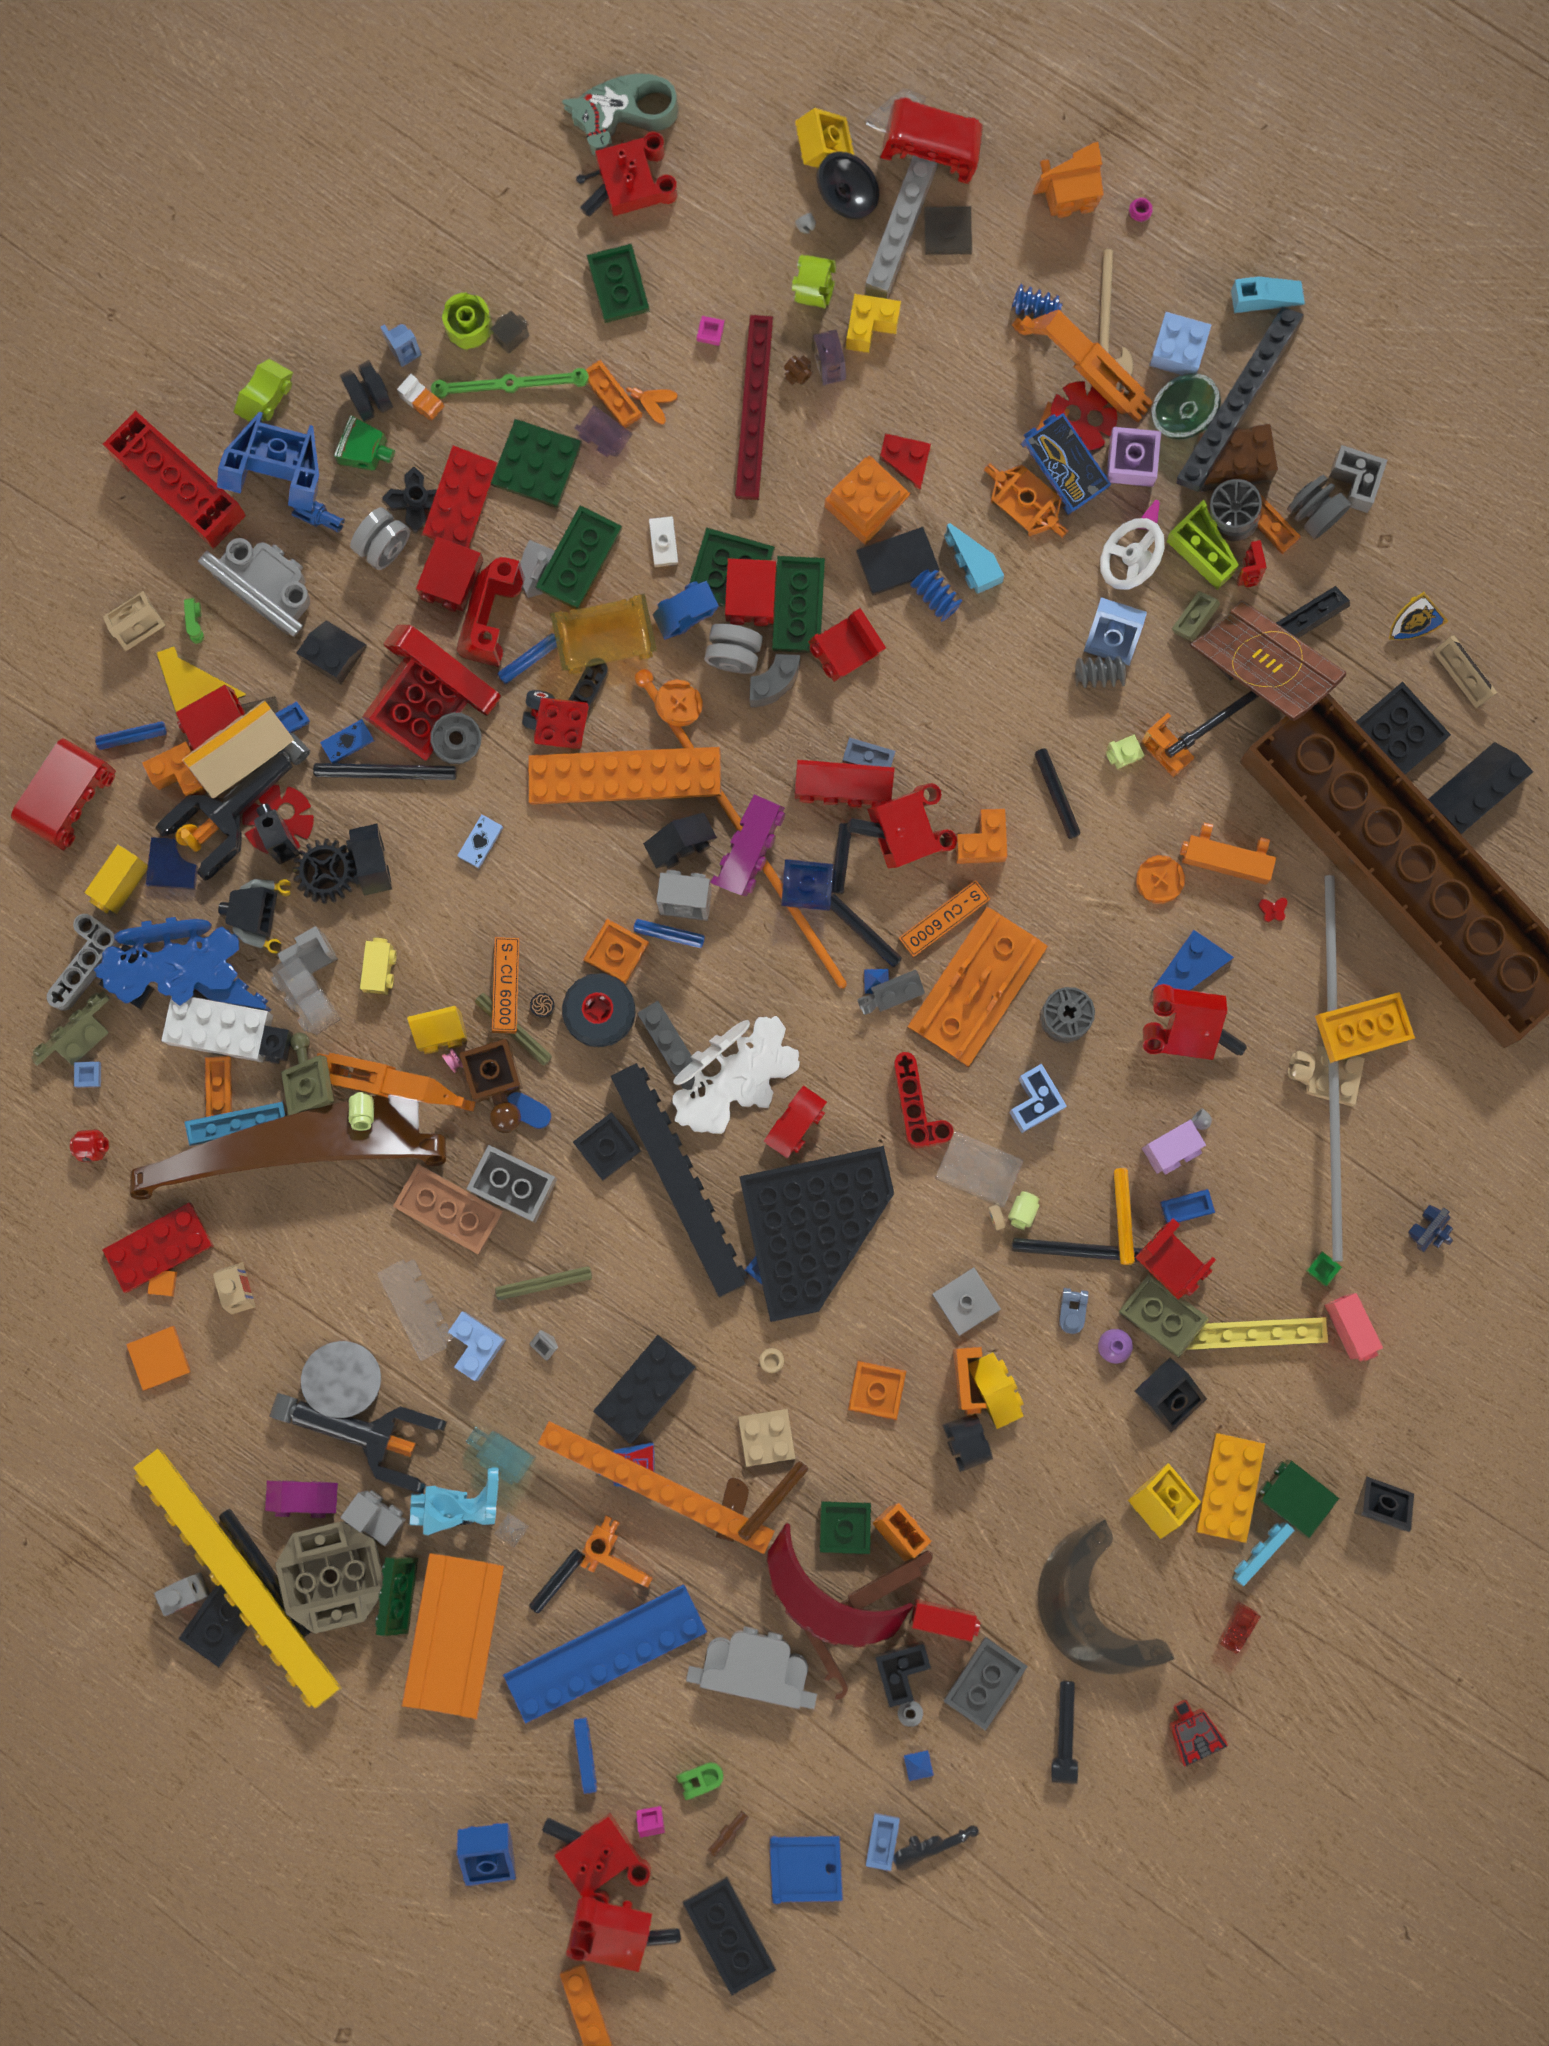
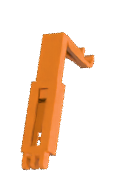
M1055 310L1033 320L1028 316H1025L1022 321L1016 318L1012 323L1013 328L1020 334L1048 335L1075 362L1073 367L1120 414L1127 413L1133 420L1140 422L1142 416L1139 413L1145 415L1148 411L1145 406L1150 408L1153 404L1144 394V388L1098 342L1092 343L1060 310ZM1118 382L1129 392L1127 395L1124 393V389L1117 390L1115 388L1118 386Z
M330 1052L329 1055L317 1053V1056L323 1055L327 1058L332 1086L388 1098V1095L429 1104L452 1105L460 1109L474 1111L476 1102L465 1100L464 1097L455 1095L433 1078L398 1071L394 1067ZM341 1065L354 1068L353 1073L346 1069H340Z

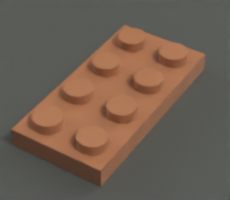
M419 1164L414 1168L393 1205L394 1208L478 1255L481 1253L503 1214V1211Z

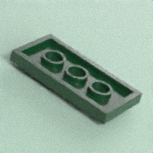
M580 505L540 577L536 590L579 610L623 529L622 526Z
M777 556L772 651L811 653L808 642L816 634L820 635L822 628L825 558Z

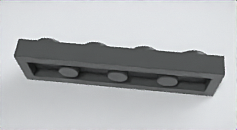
M656 1001L637 1014L676 1077L693 1061L691 1059L692 1055L659 1001ZM695 1076L687 1082L680 1084L682 1088L691 1090L694 1085ZM703 1081L700 1082L702 1086L700 1088L698 1087V1090L705 1087Z

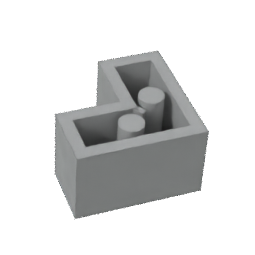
M1341 445L1335 456L1329 477L1351 484L1347 500L1352 504L1350 508L1368 513L1374 503L1387 459Z
M373 1490L370 1492H358L340 1518L360 1533L365 1531L384 1546L389 1545L406 1521L402 1517L403 1512L392 1504L390 1507L381 1502L383 1497Z

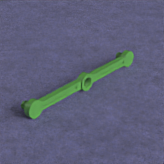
M577 368L572 373L516 377L513 374H507L502 379L446 383L443 380H436L431 385V392L439 399H442L448 394L488 390L503 389L507 393H514L518 388L571 383L577 387H583L588 383L589 375L585 369ZM512 380L513 385L507 386V381Z

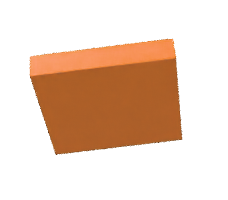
M606 919L583 961L601 972L619 979L626 985L647 949L649 941Z
M175 1326L126 1344L143 1391L191 1373Z
M858 1361L848 1410L897 1420L906 1371Z

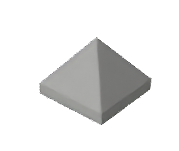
M542 1330L529 1343L546 1361L549 1360L558 1348L554 1336Z

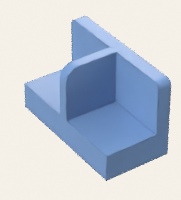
M400 324L388 331L385 325L380 327L388 347L401 367L422 355L414 334L404 324Z

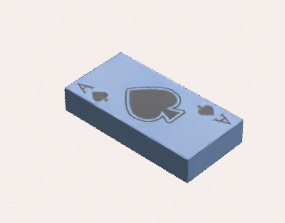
M481 815L457 856L479 869L501 833L503 826Z

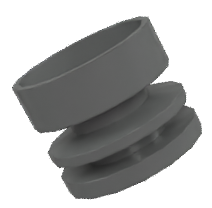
M1324 474L1304 486L1286 509L1291 515L1301 509L1295 517L1297 521L1307 516L1310 518L1306 522L1304 529L1313 539L1319 538L1329 530L1352 506L1342 493L1332 498L1329 497L1335 486L1331 483L1322 489L1329 480Z
M1074 987L1057 989L1047 998L1040 1011V1023L1043 1031L1049 1038L1059 1043H1071L1079 1040L1090 1029L1095 1017V1008L1091 998L1084 991ZM1065 1008L1068 1011L1073 1010L1072 1019L1069 1016H1063Z

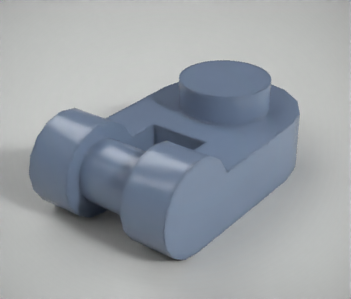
M1063 1288L1059 1325L1065 1333L1076 1334L1084 1327L1088 1291L1073 1292L1069 1288ZM1070 1301L1079 1302L1078 1310L1069 1309Z

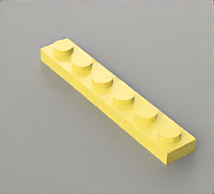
M1326 1317L1206 1323L1186 1350L1328 1342Z

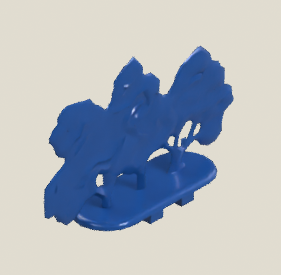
M176 917L166 918V923L153 925L152 921L141 922L142 927L124 929L114 935L115 941L119 944L134 945L131 949L124 952L115 946L107 947L102 953V963L94 968L96 976L103 979L104 988L110 993L116 994L117 998L124 1003H130L138 998L150 982L158 983V991L165 996H172V1000L181 1006L193 996L194 985L197 982L207 986L210 990L227 989L232 985V981L238 974L231 964L226 963V959L239 950V938L236 934H231L224 927L217 928L206 938L200 937L199 935L207 933L212 927L209 921L203 919L178 921ZM189 937L188 942L185 945L172 943L170 941L174 939ZM164 941V948L159 952H149L144 948V944ZM196 942H201V943H202V948H201V949H200V948H197V943H196ZM136 950H138L139 956L137 960L132 964L128 963L131 954H136ZM142 952H146L147 958L142 957ZM126 954V958L121 960V955Z

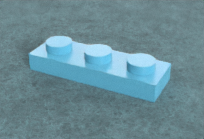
M1276 1523L1268 1532L1269 1538L1264 1543L1260 1541L1251 1550L1253 1555L1248 1561L1243 1560L1234 1569L1236 1574L1232 1578L1244 1586L1295 1530L1287 1523Z

